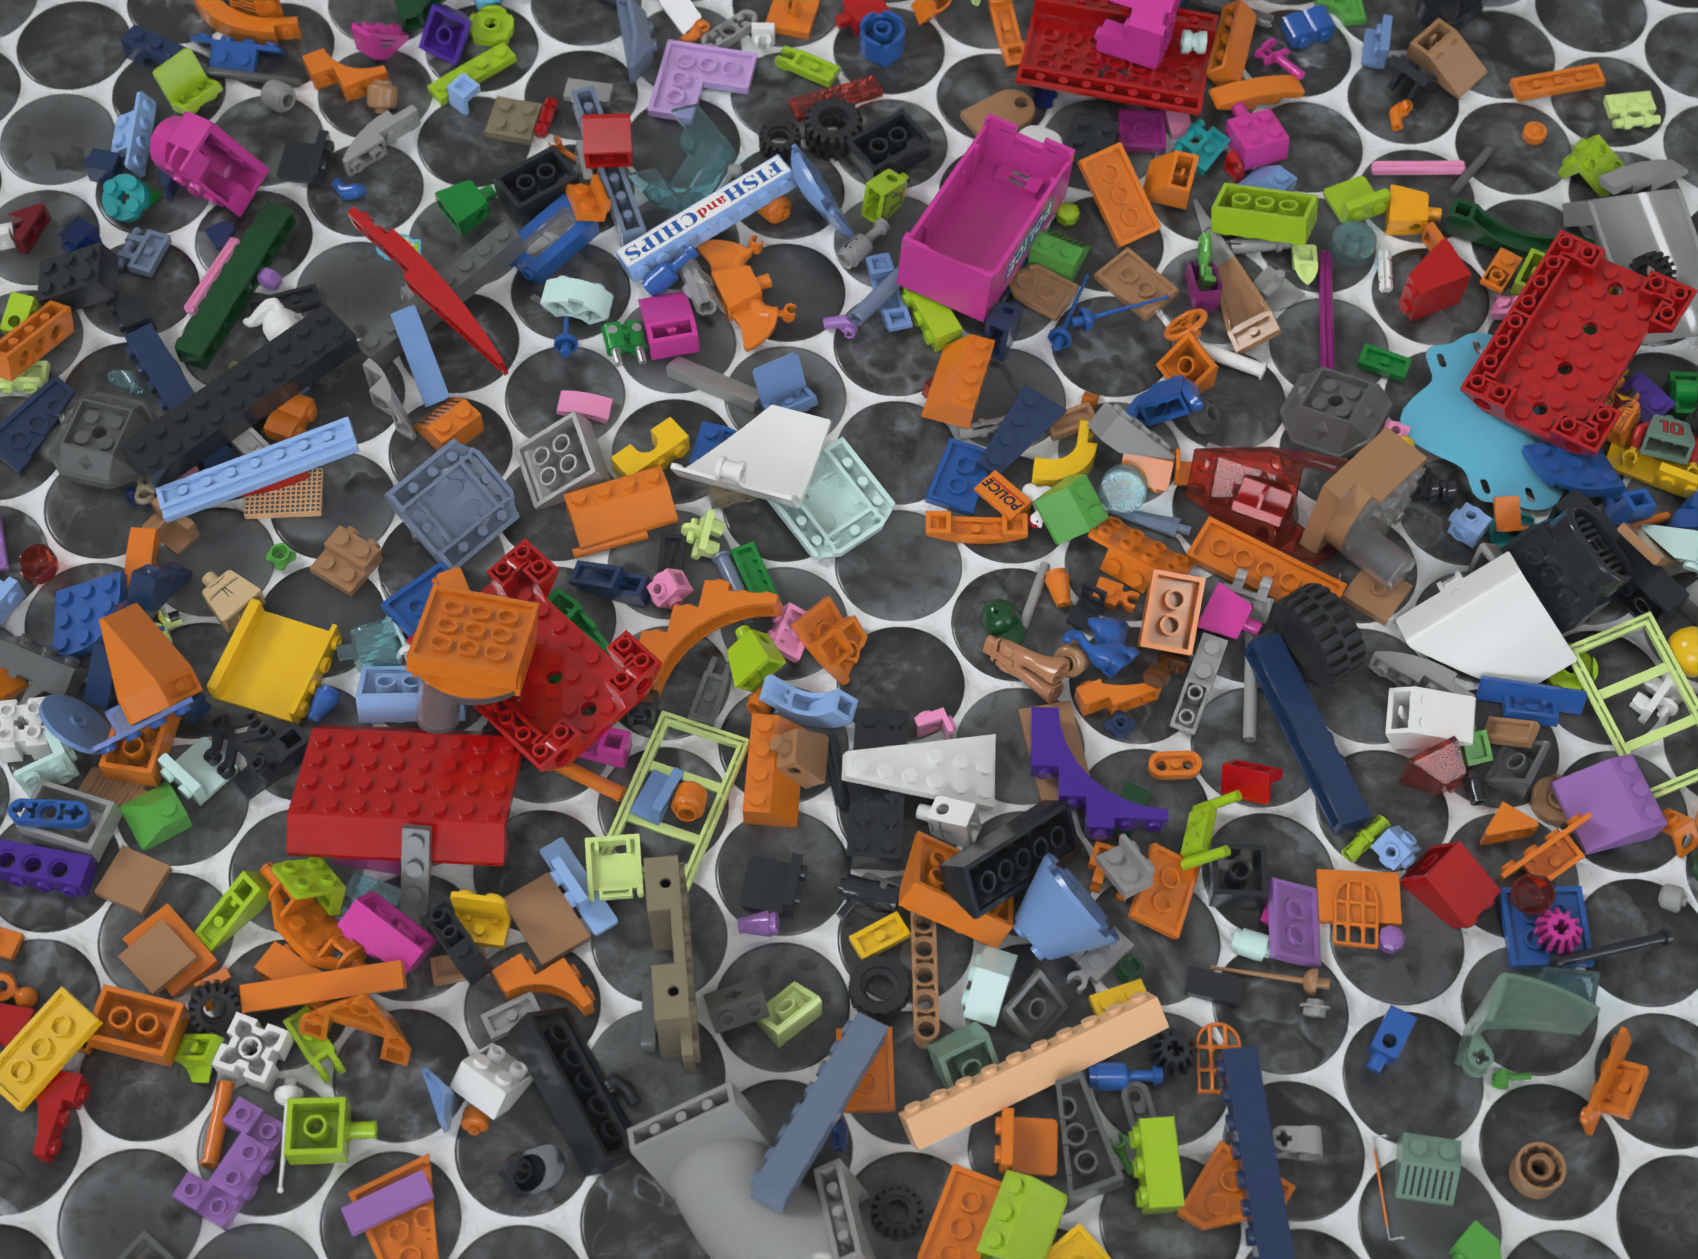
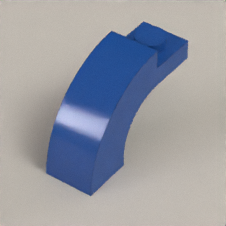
M1625 486L1623 493L1599 496L1603 502L1602 512L1616 525H1621L1623 522L1630 524L1647 520L1652 517L1657 507V504L1646 488L1628 491Z

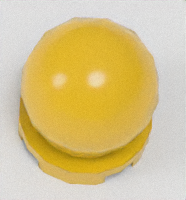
M1689 626L1678 629L1670 636L1667 643L1685 676L1689 678L1698 677V627Z

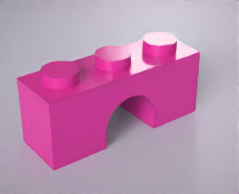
M611 727L577 758L625 769L632 749L631 733Z

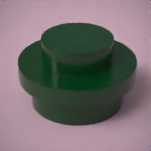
M1127 955L1117 962L1116 973L1122 981L1128 983L1143 976L1144 965L1139 958Z

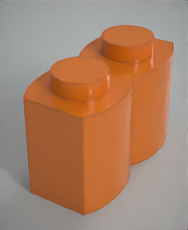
M297 394L273 411L263 428L266 437L281 442L305 433V427L310 422H313L317 416L318 410L314 399Z

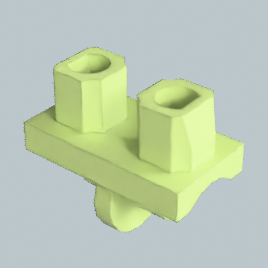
M711 509L707 510L706 516L701 517L700 521L692 518L690 523L682 525L681 533L687 537L686 542L690 544L694 542L691 559L698 561L701 556L713 558L719 552L720 543L709 540V536L712 535L719 538L724 531L725 522L714 518L715 511Z

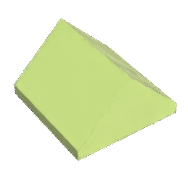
M794 981L767 1002L770 1016L756 1022L774 1044L780 1048L822 1015V1000L818 995Z

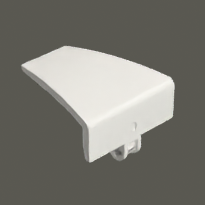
M771 405L727 440L688 467L684 468L681 464L672 463L670 469L677 476L799 508L820 458L831 421L826 418Z
M1510 552L1504 553L1466 577L1459 570L1454 572L1455 575L1443 583L1442 581L1436 583L1440 590L1438 594L1396 618V622L1410 648L1478 679L1481 676H1490L1538 684L1577 661L1575 654L1529 585Z

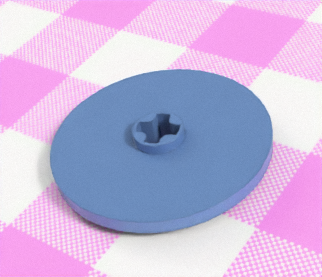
M52 694L45 697L39 706V715L45 727L57 739L75 750L87 754H95L92 747L108 739L111 730L108 722L94 708L81 700L67 695Z

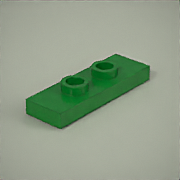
M754 541L730 549L731 557L747 591L753 593L767 591L778 594Z

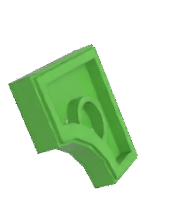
M1314 0L1315 6L1325 5L1327 11L1335 15L1343 26L1366 25L1367 17L1362 0Z

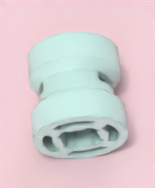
M1183 30L1181 53H1189L1193 50L1197 54H1205L1207 31H1198L1193 34L1191 30Z

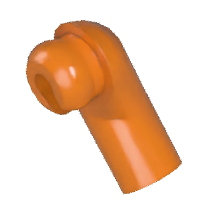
M1405 99L1390 109L1389 116L1393 131H1400L1403 128L1402 119L1413 109V104L1410 100Z

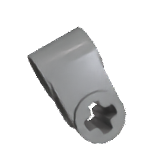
M1282 1125L1272 1131L1277 1159L1314 1161L1323 1158L1322 1132L1319 1126Z

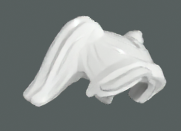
M269 298L263 301L250 317L245 318L243 323L250 328L263 324V332L270 342L300 321L302 317L298 313L284 308L279 299Z

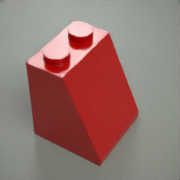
M1447 238L1442 239L1407 277L1398 304L1401 312L1406 314L1410 321L1460 303L1471 272Z
M1461 841L1432 845L1399 879L1402 887L1452 929H1468L1472 927L1479 919L1477 916L1482 911L1489 909L1496 901L1494 898L1501 892L1499 887Z

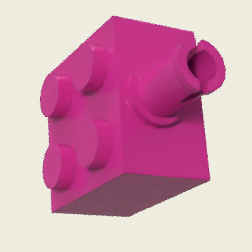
M1243 102L1234 104L1231 112L1235 118L1227 120L1225 136L1231 139L1228 147L1231 151L1235 150L1241 160L1244 171L1287 159L1290 138L1272 110L1268 108L1249 113Z

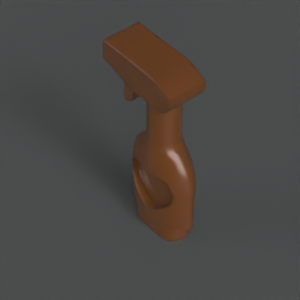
M1161 651L1157 664L1149 666L1143 673L1144 682L1156 689H1160L1170 681V671H1173L1175 675L1177 673L1183 675L1189 661L1169 652Z

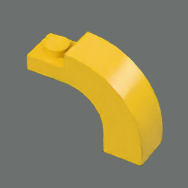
M1080 420L1077 445L1073 452L1066 457L1060 459L1035 457L1032 484H1035L1037 487H1053L1069 475L1089 474L1095 461L1098 444L1092 443L1094 432L1089 431L1087 426L1090 421Z

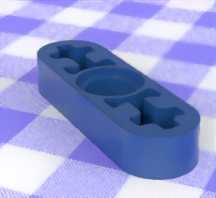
M19 798L14 800L8 808V815L16 825L24 827L81 829L87 826L91 820L89 809L80 801ZM23 808H26L28 812L23 813L22 817H19L17 812H22ZM48 808L57 809L55 817L49 820L43 819L42 816L45 810ZM80 810L82 815L77 816V819L74 820L71 815H76L77 811Z

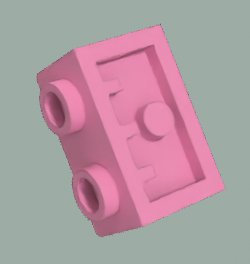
M789 602L783 607L781 616L772 617L774 624L767 634L771 637L782 656L796 663L800 660L805 646L790 624L806 611Z

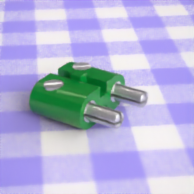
M630 320L626 321L625 325H621L619 321L606 323L602 326L601 331L608 356L613 357L615 367L623 365L621 356H624V352H629L630 355H637L640 365L647 363L645 352L648 351L649 347L643 322Z

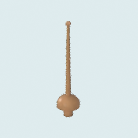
M1215 965L1210 966L1212 971L1221 970L1301 983L1305 992L1314 997L1316 995V988L1329 990L1330 979L1318 977L1319 969L1317 968L1308 970L1304 977L1216 967Z

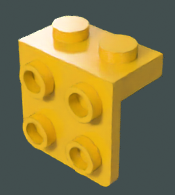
M464 889L459 890V892H451L450 899L455 914L476 944L481 947L505 950L512 920L506 900L502 896L493 893L484 896Z

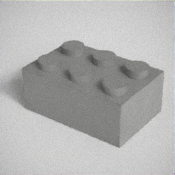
M40 779L30 799L83 802L91 813L89 824L81 829L24 827L18 825L15 827L25 840L57 850L92 856L95 862L99 863L122 817L115 802ZM48 808L45 810L42 816L43 819L49 820L55 817L57 809ZM79 810L77 811L76 815L71 816L74 820H76L77 816L82 815V813Z

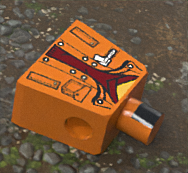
M1629 388L1623 395L1612 391L1604 403L1622 411L1620 418L1606 440L1623 448L1626 447L1633 430L1641 418V408L1638 402L1640 395L1636 390Z

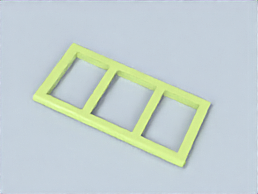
M1651 611L1569 645L1577 658V661L1571 664L1584 691L1587 692V696L1618 756L1631 754L1630 752L1691 726L1697 725L1698 727V699ZM1644 627L1663 663L1597 690L1579 654ZM1669 673L1691 715L1625 742L1603 700ZM1698 769L1650 788L1654 798L1658 799L1698 782Z
M662 710L607 836L622 835L626 823H630L695 845L685 869L687 890L689 892L749 749L750 739ZM668 727L736 749L722 783L684 771L683 782L695 781L707 791L717 794L700 835L662 822L658 826L630 813V809L637 799L649 771L652 772L655 769L670 776L674 769L654 761ZM616 846L602 847L600 855L613 854ZM642 867L643 882H645V872Z

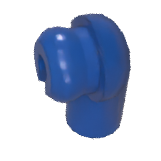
M336 178L331 183L332 187L344 200L359 199L366 195V188L362 184L346 185L341 178Z

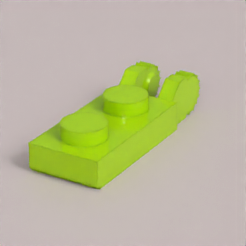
M784 46L781 50L782 56H777L774 59V64L782 70H789L827 88H830L840 73L838 65L801 49L797 50L789 46Z
M305 1006L283 1020V1023L312 1069H316L326 1085L331 1082L330 1076L320 1063L330 1058L337 1072L342 1075L346 1070L337 1057V1052L328 1037L324 1041L298 1033L301 1016L310 1012L308 1006Z

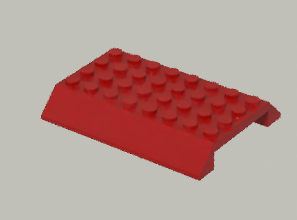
M1034 0L1031 23L1015 84L1200 116L1207 79L1206 72L1211 56L1218 15L1178 8L1172 40L1157 70L1096 51L1097 41L1094 40L1097 28L1102 27L1106 19L1125 24L1126 19L1131 16L1132 8L1108 0ZM1183 30H1191L1193 34L1198 31H1207L1205 54H1197L1193 50L1189 53H1181ZM1107 65L1108 68L1112 69L1106 71L1103 75V78H1099V74L1101 73L1100 71H1098L1099 68L1105 70L1103 66ZM1127 68L1129 71L1126 73H1132V75H1129L1127 78H1125L1123 74L1115 70L1124 71Z
M326 724L312 728L287 813V856L401 861L402 827L404 824L432 826L431 863L504 866L509 847L506 829L522 757L525 756L500 732Z

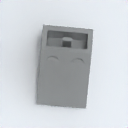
M1105 401L1087 424L1102 441L1118 453L1171 460L1175 458L1169 451L1171 446L1154 431H1150L1141 421L1130 416L1117 403L1111 406Z

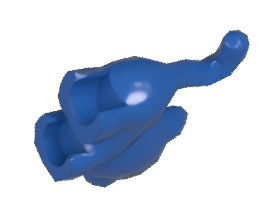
M1112 617L1088 618V625L1093 630L1097 644L1092 645L1083 632L1076 629L1065 632L1062 640L1065 644H1071L1073 639L1077 640L1080 647L1088 654L1090 662L1100 669L1109 680L1121 669L1127 667L1140 654L1136 647L1125 646L1129 638L1128 623L1125 620H1117Z

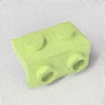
M37 361L12 382L0 378V392L10 394L13 391H23L27 394H35L48 382L49 362Z

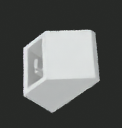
M491 1043L462 1060L450 1088L494 1120L513 1106L534 1079L528 1071L526 1064L513 1058L501 1046Z

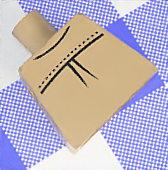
M227 570L220 577L213 571H210L202 578V582L207 586L202 591L205 602L227 633H230L237 627L251 598L261 601L262 605L266 603L262 591L257 586L232 570Z

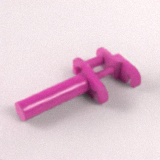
M1271 38L1256 50L1254 57L1256 59L1261 57L1264 60V65L1279 64L1298 80L1304 78L1305 72L1284 57V55H1289L1290 51L1288 48L1275 52L1271 51V45L1275 46L1277 43L1276 39Z

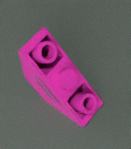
M363 21V23H352L351 26L356 49L374 60H388L409 39V35L402 31L403 28L394 23L386 25L381 22L372 24Z

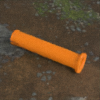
M573 762L566 767L553 769V771L593 789L618 803L621 802L627 788L625 786H621Z
M219 1080L216 1084L203 1159L198 1164L205 1169L216 1170L220 1164L227 1127L223 1119L230 1110L233 1090L235 1088V1083L228 1080Z

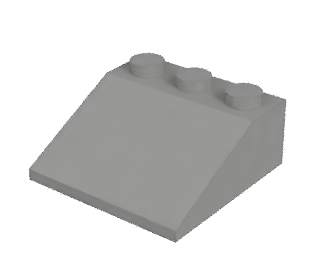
M576 411L571 412L514 448L534 509L536 510L565 502L563 494L611 481L591 421Z

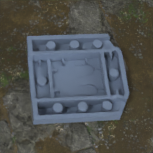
M455 439L448 442L384 494L393 511L438 563L442 561L449 569L462 566L520 517L519 512L516 510L512 488L479 450L460 444Z

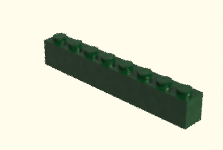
M267 200L263 207L257 211L255 220L251 226L247 227L240 244L235 246L230 260L223 265L220 276L212 283L206 298L200 302L195 316L188 321L183 335L176 340L174 348L180 362L205 371L207 370L244 310V301L250 300L259 286L257 275L260 270L270 268L297 224L292 208Z

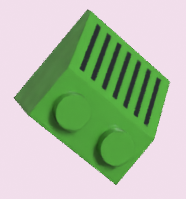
M1047 228L1038 233L1031 245L1028 265L1039 264L1073 281L1089 253L1091 245Z

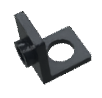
M1084 581L1081 596L1068 616L1066 623L1086 633H1090L1091 628L1088 625V618H1099L1105 608L1108 592ZM1089 591L1095 592L1100 598L1092 596Z

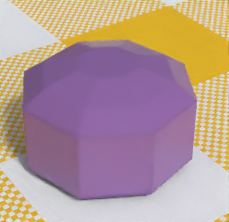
M270 268L261 269L257 275L258 283L271 291L279 289L283 282L281 275Z
M1393 925L1381 928L1378 934L1380 950L1388 954H1394L1402 949L1405 941L1402 930Z

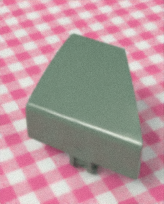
M1503 973L1498 976L1465 1025L1454 1064L1458 1066L1462 1064L1465 1074L1472 1078L1482 1077L1494 1062L1493 1052L1481 1035L1483 1030L1517 1029L1580 1036L1600 1012V1007L1554 984L1523 975Z

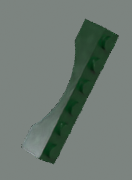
M1457 197L1454 198L1443 229V233L1498 250L1502 247L1523 258H1527L1531 248L1546 253L1557 236L1534 234L1510 227L1489 215L1478 204ZM1570 233L1592 244L1595 242V240Z

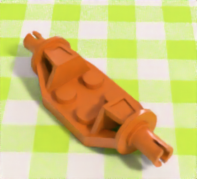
M270 861L269 864L266 863L262 866L259 874L272 886L268 893V899L272 905L274 928L309 966L339 970L367 965L364 962L368 955L364 950L365 947L361 944L359 945L357 941L354 942L347 939L342 934L343 930L337 926L338 920L334 916H330L315 897L305 899L293 898L272 872V867L275 863ZM290 897L291 900L285 907L283 901ZM339 951L344 954L340 959L330 956Z

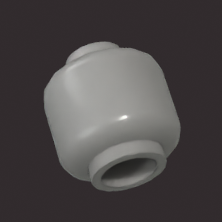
M271 79L266 82L261 90V100L266 107L278 113H285L294 106L296 93L291 85L278 79Z

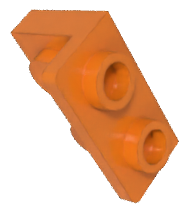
M593 174L590 185L582 183L567 184L565 192L577 221L604 222L607 212H610L611 201L606 195L604 184L601 183L599 176Z

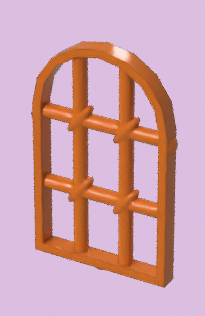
M1348 879L1342 882L1335 891L1333 899V945L1378 949V896L1373 886L1364 880ZM1351 883L1362 885L1361 901L1352 900ZM1346 885V899L1337 898L1339 890ZM1366 888L1372 893L1374 902H1369L1366 899ZM1337 903H1344V906H1346V921L1337 920ZM1351 904L1360 905L1361 922H1352V919H1350ZM1366 906L1375 907V924L1367 923ZM1337 925H1344V928H1346V942L1337 941ZM1350 926H1356L1361 929V943L1350 942ZM1365 927L1375 928L1374 944H1365Z
M1209 1023L1197 1035L1195 1048L1198 1049V1055L1196 1056L1198 1094L1221 1095L1220 1090H1215L1214 1075H1216V1068H1214L1213 1059L1215 1049L1242 1047L1237 1032L1225 1023ZM1212 1027L1223 1028L1224 1043L1222 1042V1045H1213ZM1208 1029L1207 1045L1199 1044L1200 1036ZM1228 1031L1236 1038L1237 1045H1228ZM1199 1049H1209L1208 1068L1200 1067ZM1200 1072H1210V1090L1201 1089Z

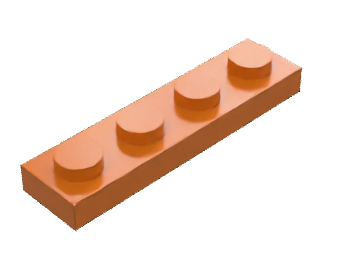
M1598 63L1512 78L1509 86L1516 102L1603 87L1606 80Z

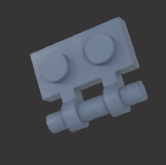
M135 227L132 233L127 235L125 239L126 244L123 249L117 253L119 257L118 270H123L124 266L128 264L129 272L152 278L172 240L168 234L149 229L142 236L143 231Z

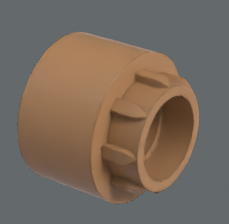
M1543 1142L1529 1143L1511 1161L1509 1167L1510 1180L1515 1189L1522 1195L1532 1199L1546 1198L1564 1181L1566 1163L1561 1153L1553 1146ZM1532 1165L1539 1167L1543 1172V1176L1535 1174L1532 1170Z

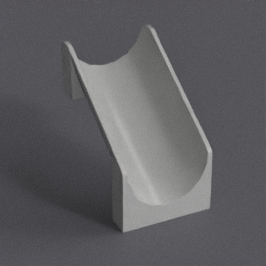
M1680 188L1562 203L1564 227L1591 225L1597 245L1606 249L1605 259L1632 270L1629 268V265L1633 263L1632 260L1651 251L1664 252L1663 256L1668 255L1670 257L1669 263L1674 262L1675 265L1671 268L1672 270H1677V274L1672 275L1676 277V281L1698 290V236ZM1648 266L1647 274H1649L1651 270H1655L1651 266ZM1612 287L1614 295H1619L1622 292L1621 288ZM1698 292L1673 333H1648L1642 344L1697 337Z

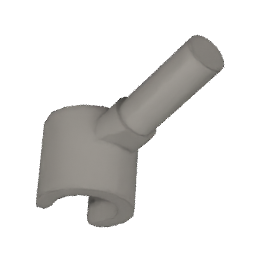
M730 164L728 166L727 176L720 188L729 184L733 178L737 179L742 176L743 170H741V165Z

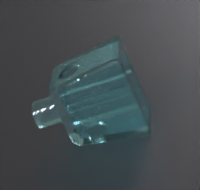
M386 617L352 628L350 630L352 643L337 646L339 661L354 659L356 669L360 673L362 666H400L397 661L398 647L392 617Z

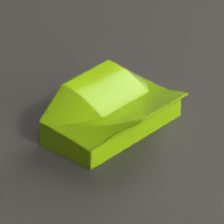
M184 1034L174 1061L186 1068L193 1083H209L213 1059L221 1043L225 1044V1039L217 1034Z

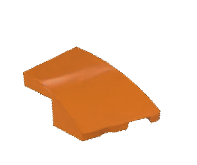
M824 597L790 625L816 661L835 680L842 685H846L850 681V678H848L853 665L857 664L860 650L864 647L868 636L855 615L843 618L831 597Z

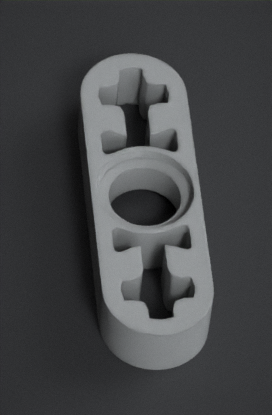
M752 10L740 11L705 33L701 38V44L728 48L752 33V22H758L757 14ZM728 29L735 31L733 35H726L723 32Z

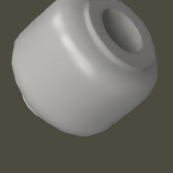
M1665 884L1661 888L1658 897L1659 905L1662 908L1675 913L1681 910V906L1686 907L1688 896H1685V890L1681 886Z

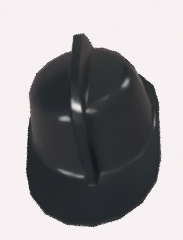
M551 1144L539 1145L524 1151L514 1152L508 1156L502 1171L499 1172V1176L504 1179L508 1191L513 1196L518 1198L529 1197L557 1184L565 1170V1158L563 1152L557 1146Z

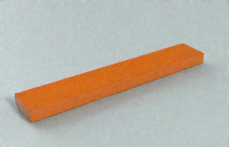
M404 960L239 985L241 1011L243 1014L350 998L362 993L370 995L407 989Z

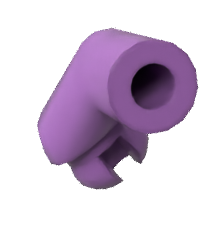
M846 315L823 318L825 330L839 328L845 334L844 337L848 339L854 338L858 332L857 326Z

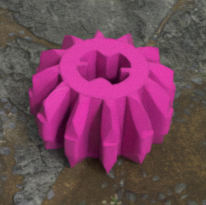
M1559 907L1555 908L1553 912L1546 910L1543 912L1542 917H1538L1535 921L1537 928L1534 929L1533 935L1539 937L1537 946H1547L1546 954L1550 953L1552 949L1559 955H1562L1563 952L1567 954L1572 953L1574 947H1578L1581 943L1579 936L1583 933V928L1577 926L1579 918L1571 919L1569 917L1571 914L1570 910L1566 911L1565 914L1561 913Z

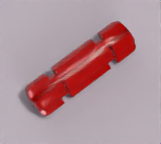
M547 97L545 99L544 107L541 110L534 130L536 137L543 139L547 137L548 129L555 115L554 112L558 107L556 98Z

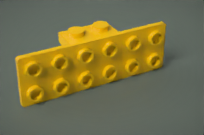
M1611 443L1606 457L1618 474L1686 499L1698 489V475L1685 471L1689 464L1685 465L1636 451L1638 459L1634 468L1630 469L1633 463L1631 459H1624L1623 464H1620L1624 451L1629 450L1627 447L1628 443L1625 448Z

